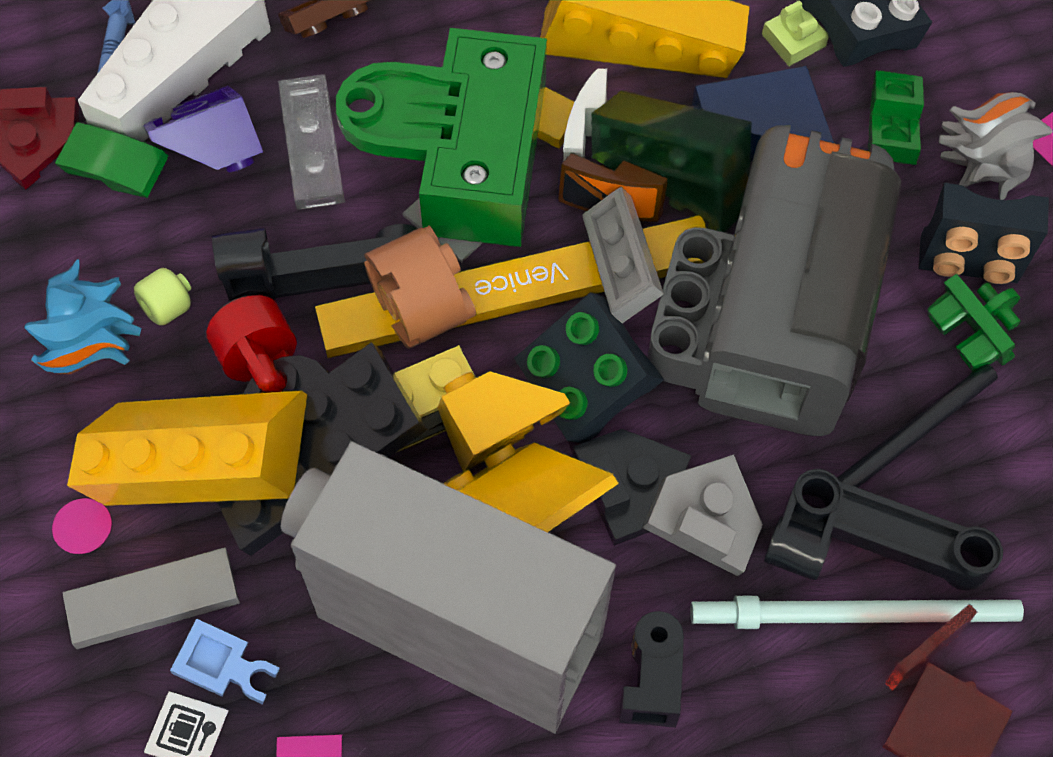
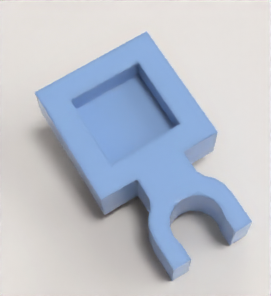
M196 619L170 671L171 674L223 697L229 682L235 683L241 687L245 696L263 704L267 694L253 689L250 685V678L257 672H265L276 678L279 667L263 660L249 662L242 659L248 642Z

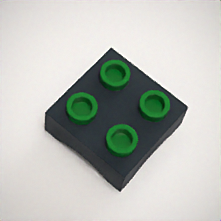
M591 292L514 357L529 383L566 395L570 404L562 414L553 420L567 441L584 443L593 439L622 409L664 381L659 371L634 342L623 323L611 315L607 298Z

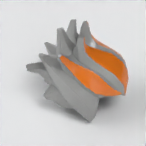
M998 93L971 111L956 106L949 110L960 123H942L941 127L952 136L940 135L939 143L954 151L942 152L941 159L967 166L959 185L968 187L983 181L999 182V199L1004 200L1009 190L1028 179L1034 162L1033 141L1048 136L1053 132L1047 124L1027 112L1029 108L1034 109L1036 103L1022 93Z

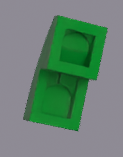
M875 71L870 106L868 151H870L872 144L886 149L893 158V162L917 164L921 151L919 120L924 107L923 76Z

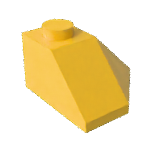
M489 371L478 378H475L472 372H468L444 386L446 395L440 398L437 408L462 470L465 471L484 462L483 458L503 445L510 442L514 445L522 440L526 434L534 429L533 424L540 421L541 425L547 424L562 414L570 402L564 393Z

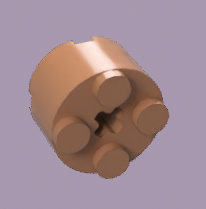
M430 226L420 227L364 254V257L367 259L364 262L365 269L383 311L387 309L395 321L400 319L399 322L391 326L406 348L410 349L476 316V310L469 294L463 287L459 289L454 275L461 270L452 248L448 243L440 245L435 232Z

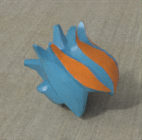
M77 259L68 271L48 279L45 304L47 318L41 321L28 322L24 327L37 341L47 348L40 356L34 354L31 361L45 371L57 374H73L104 358L116 360L124 365L127 364L130 360L121 350L128 351L130 345L119 334L140 336L141 328L132 324L134 321L133 316L110 303L111 296L121 285L119 277L99 283L79 280L80 263Z

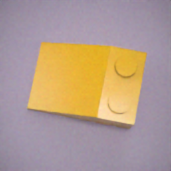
M511 442L485 456L483 460L487 467L474 476L467 469L443 483L545 532H549L619 484L612 473L535 442L516 450Z

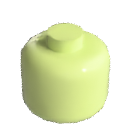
M160 268L134 286V295L138 304L148 318L159 326L170 323L188 311L191 306V299L188 294L191 290L189 282L181 273L175 275L167 268Z

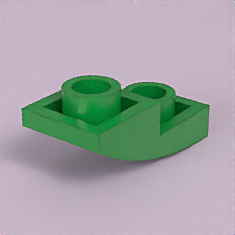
M76 122L55 164L68 174L101 180L113 191L148 198L169 155L163 150L131 137Z

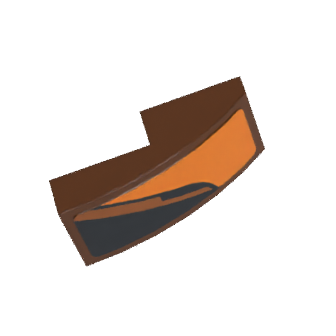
M571 153L561 164L558 201L574 208L588 211L616 189L622 187L632 196L639 221L658 222L663 213L668 179L626 161H623L613 171Z

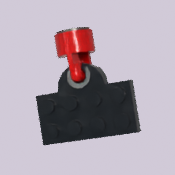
M249 295L232 300L220 308L208 324L206 331L207 339L225 374L236 381H249L243 394L304 391L307 394L295 486L311 468H316L332 475L351 441L389 458L428 430L384 354L372 342L330 372L316 360L302 355L293 356L297 340L278 304L272 298L262 295ZM288 499L217 501L239 549L246 554L254 555L283 534L281 531V520Z

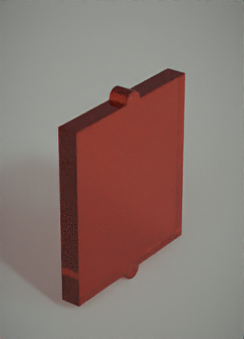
M968 604L896 666L885 682L892 691L962 633L978 613L972 605Z
M929 662L883 748L898 757H990L1013 711L976 690L974 682L968 681L964 683Z

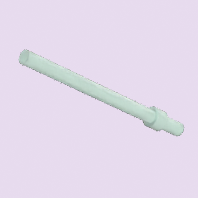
M735 596L734 601L691 602L690 606L692 624H734L735 629H759L760 623L1021 622L1024 615L1021 600L760 601L758 596Z

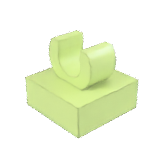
M800 0L783 8L781 15L765 22L762 31L763 37L788 66L826 47L829 38L828 33L811 13L803 9V4Z

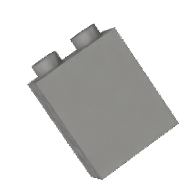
M352 441L332 475L316 468L309 469L298 481L288 499L281 520V531L294 537L291 547L296 557V570L302 573L318 618L555 734L603 636L616 564Z

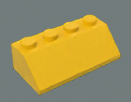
M287 391L117 403L77 434L67 486L105 506L289 499L295 487L307 394L304 391Z

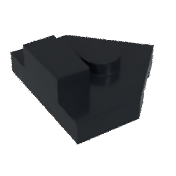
M619 429L573 446V456L575 459L612 473L619 483L594 500L614 546L650 532L642 528L661 481L669 475L687 470L691 459L689 454L624 429Z

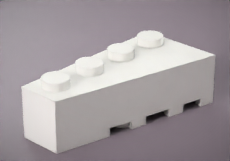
M153 0L78 99L87 124L144 142L148 138L143 126L144 124L159 117H162L165 124L171 118L172 108L180 104L189 95L194 94L197 96L209 85L208 78L226 64L229 67L243 56L242 49L254 38L260 41L271 31L265 1Z

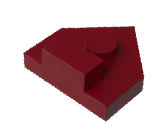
M47 87L0 89V166L24 189H27L40 178L39 172L59 156L76 122H79V104L76 97L51 98Z

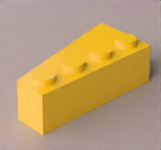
M549 0L545 9L540 38H547V55L727 78L745 51L750 6L730 0Z

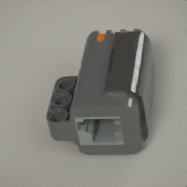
M775 125L767 129L757 143L735 234L694 227L685 230L677 238L663 287L664 295L660 298L651 331L647 358L659 371L665 382L696 389L695 394L700 395L698 404L706 410L798 434L824 436L834 430L844 405L849 401L866 364L888 261L901 190V179L894 171L893 158L886 149L872 144L870 151L851 147L852 139L841 137L840 143L835 144L820 140L822 132L811 130L810 136L804 137L791 134V125ZM688 258H698L705 263H693ZM687 301L695 307L682 308L674 302ZM667 345H675L681 348L684 352L679 354H671L666 352L662 347Z

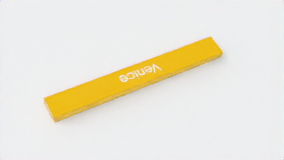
M702 215L642 229L658 278L667 276L675 242L679 235L685 230L694 227L706 228ZM590 241L455 274L454 278L459 289L463 287L467 291L476 310V316L456 327L584 297L590 292L594 294L605 292ZM688 258L693 263H705L698 258ZM375 292L315 306L327 358L360 351L371 342L376 346L401 341L391 326L399 322L400 319L395 321L387 309L383 311Z

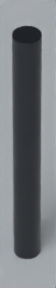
M989 364L977 368L844 471L837 479L859 488L996 381L998 375L994 368Z

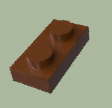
M307 0L278 13V17L286 32L300 33L302 38L325 30L328 27L326 20L341 14L343 19L366 11L368 9L366 2L370 0Z

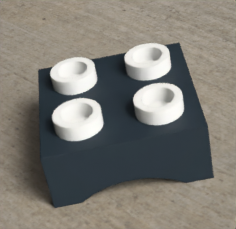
M800 0L803 4V9L813 14L828 32L835 55L843 67L857 64L863 59L890 49L907 51L917 48L933 23L917 0Z

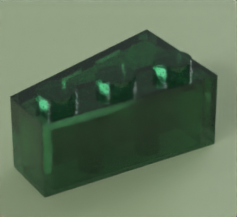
M621 90L591 113L592 158L613 171L623 161H626L667 178L665 195L670 198L669 205L681 212L688 208L709 221L708 228L710 230L724 233L739 218L750 171L752 122Z

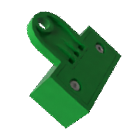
M450 28L443 67L399 62L372 63L357 69L343 81L336 95V116L338 126L348 142L360 151L377 156L425 161L419 191L422 228L430 226L436 236L440 238L521 247L546 86L547 38ZM359 99H366L374 103V106L365 112H355L349 108L350 104Z

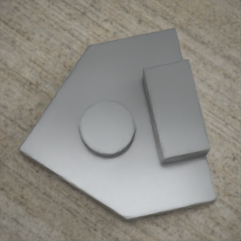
M734 455L669 475L663 479L642 528L739 576L745 572L762 528V522Z

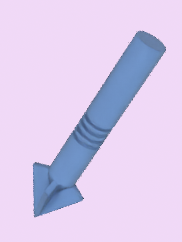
M111 0L102 7L109 15L98 72L123 41L127 25L135 24L129 0Z

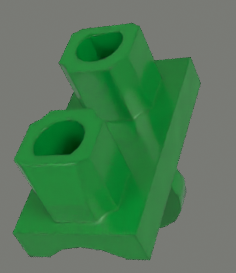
M958 274L945 281V294L940 296L927 309V314L943 335H946L964 321L975 332V334L956 346L959 356L973 372L977 368L985 364L990 365L996 360L1003 366L1015 358V354L1012 352L1015 343L996 320L999 319L1009 331L1021 323V320L1011 310L1021 298L1013 288H1009L998 294L989 282L985 283L977 290V293L986 303L983 306Z

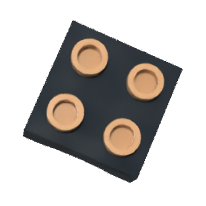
M944 183L933 217L928 226L924 227L920 236L918 269L934 271L938 275L946 277L958 274L983 278L994 284L1018 283L1048 233L1049 197L1029 195L1015 200H998L978 195L963 185Z

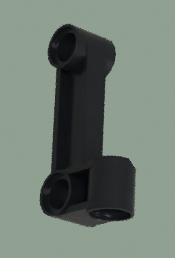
M394 224L379 230L373 239L271 254L266 229L258 228L212 235V247L219 280L223 282L229 302L249 295L267 296L275 301V298L371 284L365 269L364 262L367 259L364 257V254L417 228L408 224Z
M812 469L807 470L797 479L783 515L779 517L764 562L807 579L817 580L833 537L944 578L948 584L956 589L969 591L977 589L984 584L998 568L1003 559V548L997 536L986 528L977 526L964 527L841 482L834 474L827 470ZM813 494L820 497L825 503L826 508L818 509L809 506L803 500V495ZM964 550L975 554L980 560L981 567H973L966 563L960 551Z

